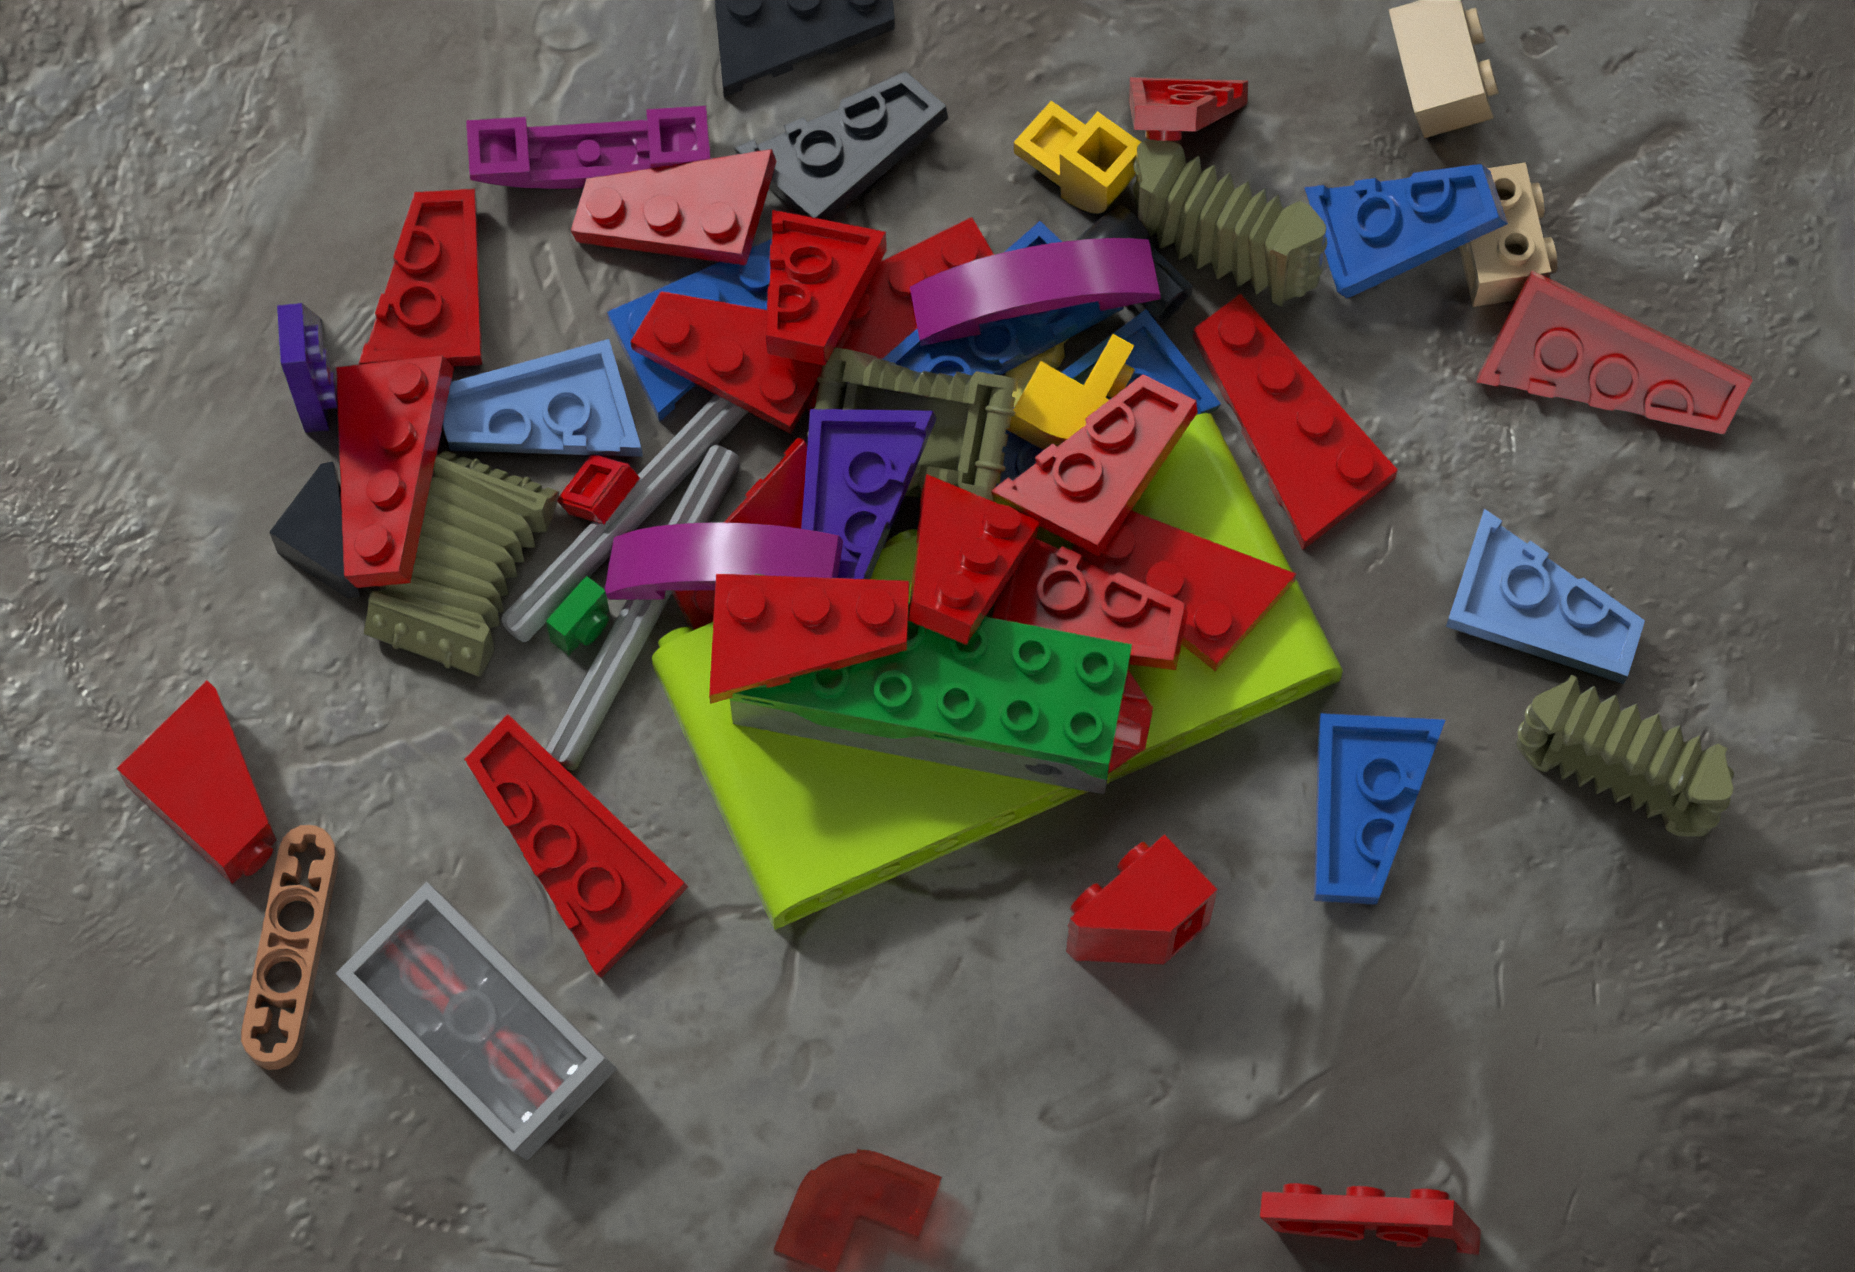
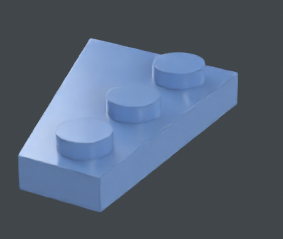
M609 339L451 382L443 420V428L450 451L643 457L641 444Z
M1484 509L1446 627L1624 684L1632 665L1645 620L1585 578L1577 579L1548 559V552L1532 541H1529L1527 544L1501 526L1502 520Z

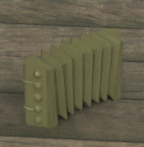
M1145 140L1138 145L1137 157L1133 163L1136 181L1132 188L1135 196L1137 217L1147 229L1150 237L1155 233L1157 234L1159 249L1175 243L1178 260L1192 253L1197 270L1211 262L1217 279L1232 271L1237 288L1251 279L1256 295L1268 286L1272 303L1281 307L1285 301L1294 297H1302L1307 291L1318 286L1320 275L1324 270L1322 258L1323 252L1327 247L1326 225L1310 205L1298 201L1283 208L1279 194L1267 203L1266 188L1252 197L1249 181L1234 188L1231 172L1217 182L1215 164L1201 171L1199 155L1186 163L1183 148L1176 142Z
M834 348L826 365H822L820 377L817 378L819 386L814 409L933 411L937 419L905 496L921 498L925 477L928 474L993 501L991 490L995 488L996 483L1000 484L1001 473L1005 471V466L1003 465L1005 453L1002 452V448L1007 446L1008 434H1005L1006 428H1010L1012 416L1016 414L1013 410L1015 397H1012V393L1017 391L1019 379L976 371L973 376L961 372H956L954 376L927 371L920 373L898 366L894 362L878 359L873 355Z
M445 450L435 459L433 469L435 477L431 479L411 583L380 586L381 591H372L368 600L369 606L364 635L391 644L394 649L402 648L443 663L446 668L454 667L480 677L495 651L489 628L500 626L498 613L504 612L500 596L509 595L505 578L518 577L514 562H525L521 547L535 548L532 533L546 532L548 530L559 498V491L549 487L543 489L542 485L532 482L529 477L521 478L515 475L509 477L507 472L499 469L493 471L490 466L480 463L477 458L474 460L463 456L457 458V454Z
M1573 675L1570 676L1568 681L1537 695L1525 710V721L1518 727L1516 745L1520 753L1533 768L1541 772H1547L1559 765L1562 780L1576 772L1579 787L1594 778L1596 794L1611 787L1615 803L1630 796L1632 812L1646 804L1647 818L1661 814L1668 832L1677 836H1705L1712 828L1718 825L1721 819V812L1725 811L1730 805L1734 789L1732 784L1734 771L1727 764L1725 753L1728 748L1716 744L1702 751L1700 735L1684 742L1681 724L1663 731L1659 713L1641 720L1638 704L1620 710L1617 694L1600 702L1595 686L1581 694L1577 677Z

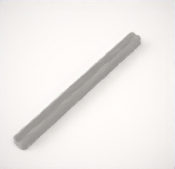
M715 394L638 474L640 477L639 481L606 524L592 522L502 615L501 620L505 629L521 642L529 641L586 576L590 577L611 555L614 537L634 531L705 458L710 447L717 445L748 411Z
M719 445L710 447L668 525L710 523L740 468L739 456ZM671 590L666 591L664 600L626 601L546 748V751L566 770L573 771L580 764L672 593Z

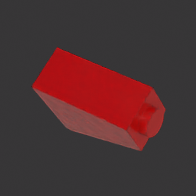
M206 680L116 769L125 785L225 879L233 884L243 874L245 876L253 875L268 861L273 852L271 846L277 839L222 700L216 688Z

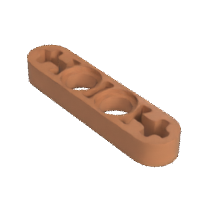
M300 825L291 829L280 843L241 1029V1042L247 1055L257 1066L267 1070L281 1069L290 1065L298 1057L301 1050L338 869V852L331 836L323 828L314 825ZM308 843H316L319 853L324 856L323 860L312 861L308 874L311 887L320 886L318 892L299 885L302 867L298 858L293 856L294 852H305ZM288 880L297 884L285 886ZM293 901H304L314 908V918L311 924L299 932L287 931L279 924L281 910ZM282 961L296 963L302 970V978L299 985L287 993L272 991L267 986L269 970L275 964ZM263 1001L278 1008L296 1007L293 1014L281 1009L278 1022L279 1029L283 1036L288 1039L286 1043H276L272 1053H265L261 1042L255 1039L257 1034L268 1033L271 1027L273 1014L269 1007L260 1008Z

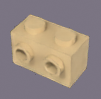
M1419 0L1389 9L1414 113L1424 138L1493 119L1488 97L1499 94L1490 59L1480 62L1478 60L1475 45L1486 41L1476 7L1465 10L1462 0Z
M1526 162L1487 168L1491 171L1508 224L1459 247L1473 307L1517 300L1531 270L1547 278H1550L1551 273L1557 272V254L1553 239L1551 237L1543 238L1539 221L1540 218L1544 217L1545 211L1543 193L1538 182L1530 183Z

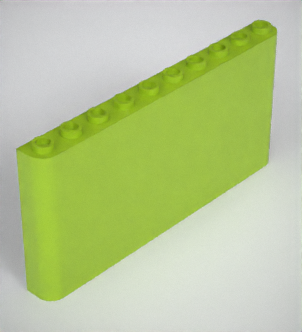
M1197 413L1131 511L1293 572L1213 416L1209 413ZM1039 526L1036 539L1058 549L1063 546L1072 550V547L1075 545L1074 543ZM916 529L899 533L886 542L885 548L882 549L870 578L873 580L909 581V602L917 552ZM1295 579L1294 584L1216 672L1183 645H1181L1176 670L1129 665L1130 673L1153 705L1146 749L1109 773L1107 783L1341 680L1343 669L1297 579ZM995 602L985 617L992 618ZM713 622L696 630H693L692 627H682L669 632L659 640L660 648L652 656L655 674L774 930L1088 792L733 724L730 699L710 704L709 699Z

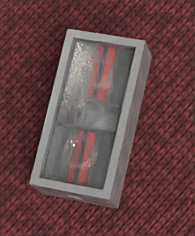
M427 881L336 972L337 976L515 1154L527 1161L618 1069L463 914Z

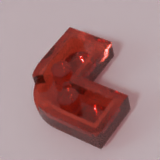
M857 1149V1153H848L834 1157L818 1166L815 1170L811 1169L802 1180L773 1249L774 1255L818 1272H837L858 1218L919 1242L942 1184V1177L870 1150Z

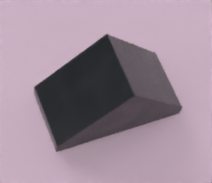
M322 463L269 533L279 555L346 598L359 597V588H356L344 577L341 484L334 463Z

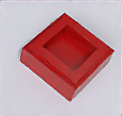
M592 454L560 494L557 502L570 515L605 525L639 481L640 477L629 464Z

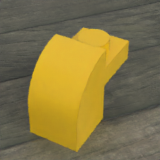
M1053 101L1048 103L1013 142L1014 154L1061 187L1062 199L1079 209L1097 214L1104 212L1136 176L1133 163L1137 157V147L1141 143L1098 111L1085 125Z
M1112 334L1084 385L1040 361L1013 409L1016 414L1012 416L1010 428H1006V430L1043 450L1051 444L1058 447L1086 425V417L1109 401L1106 396L1113 398L1126 387L1135 371L1134 368L1125 364L1134 345Z

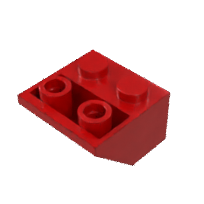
M1165 834L1151 847L1143 841L1122 858L1117 865V869L1121 873L1107 886L1102 888L1098 883H1095L1073 902L1070 911L1074 915L1070 918L1068 924L1066 952L1074 961L1164 965L1210 924L1218 889Z

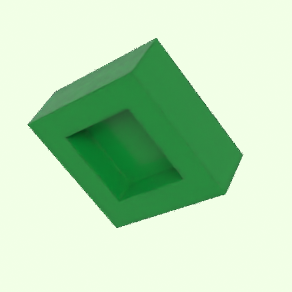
M588 576L579 583L546 620L550 641L568 656L580 643L585 646L591 644L602 633L609 620V617L606 615L609 612L606 591Z

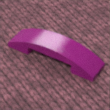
M706 106L646 109V120L527 127L526 117L466 120L470 180L487 184L541 189L584 188L587 178L710 159Z
M1133 238L1073 240L1026 247L953 267L910 286L921 346L980 335L979 324L1095 301H1099L1100 310L1102 311L1161 299L1149 240Z
M685 523L639 529L616 536L613 539L605 585L606 596L609 600H664L665 593L669 590H715L716 574L755 575L756 573L767 576L838 578L843 539L839 535L747 523Z

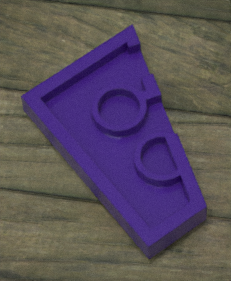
M303 303L277 305L281 366L304 432L328 431V409L338 408L335 373L330 372L328 351L323 346L322 319Z
M810 409L801 529L839 535L843 539L838 578H871L937 418L933 411Z

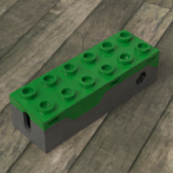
M984 617L967 645L908 621L907 650L836 670L829 668L792 677L789 683L766 688V685L733 693V698H730L732 722L736 725L1104 795L1109 773L1146 749L1153 705L1129 671L1132 644L990 617Z

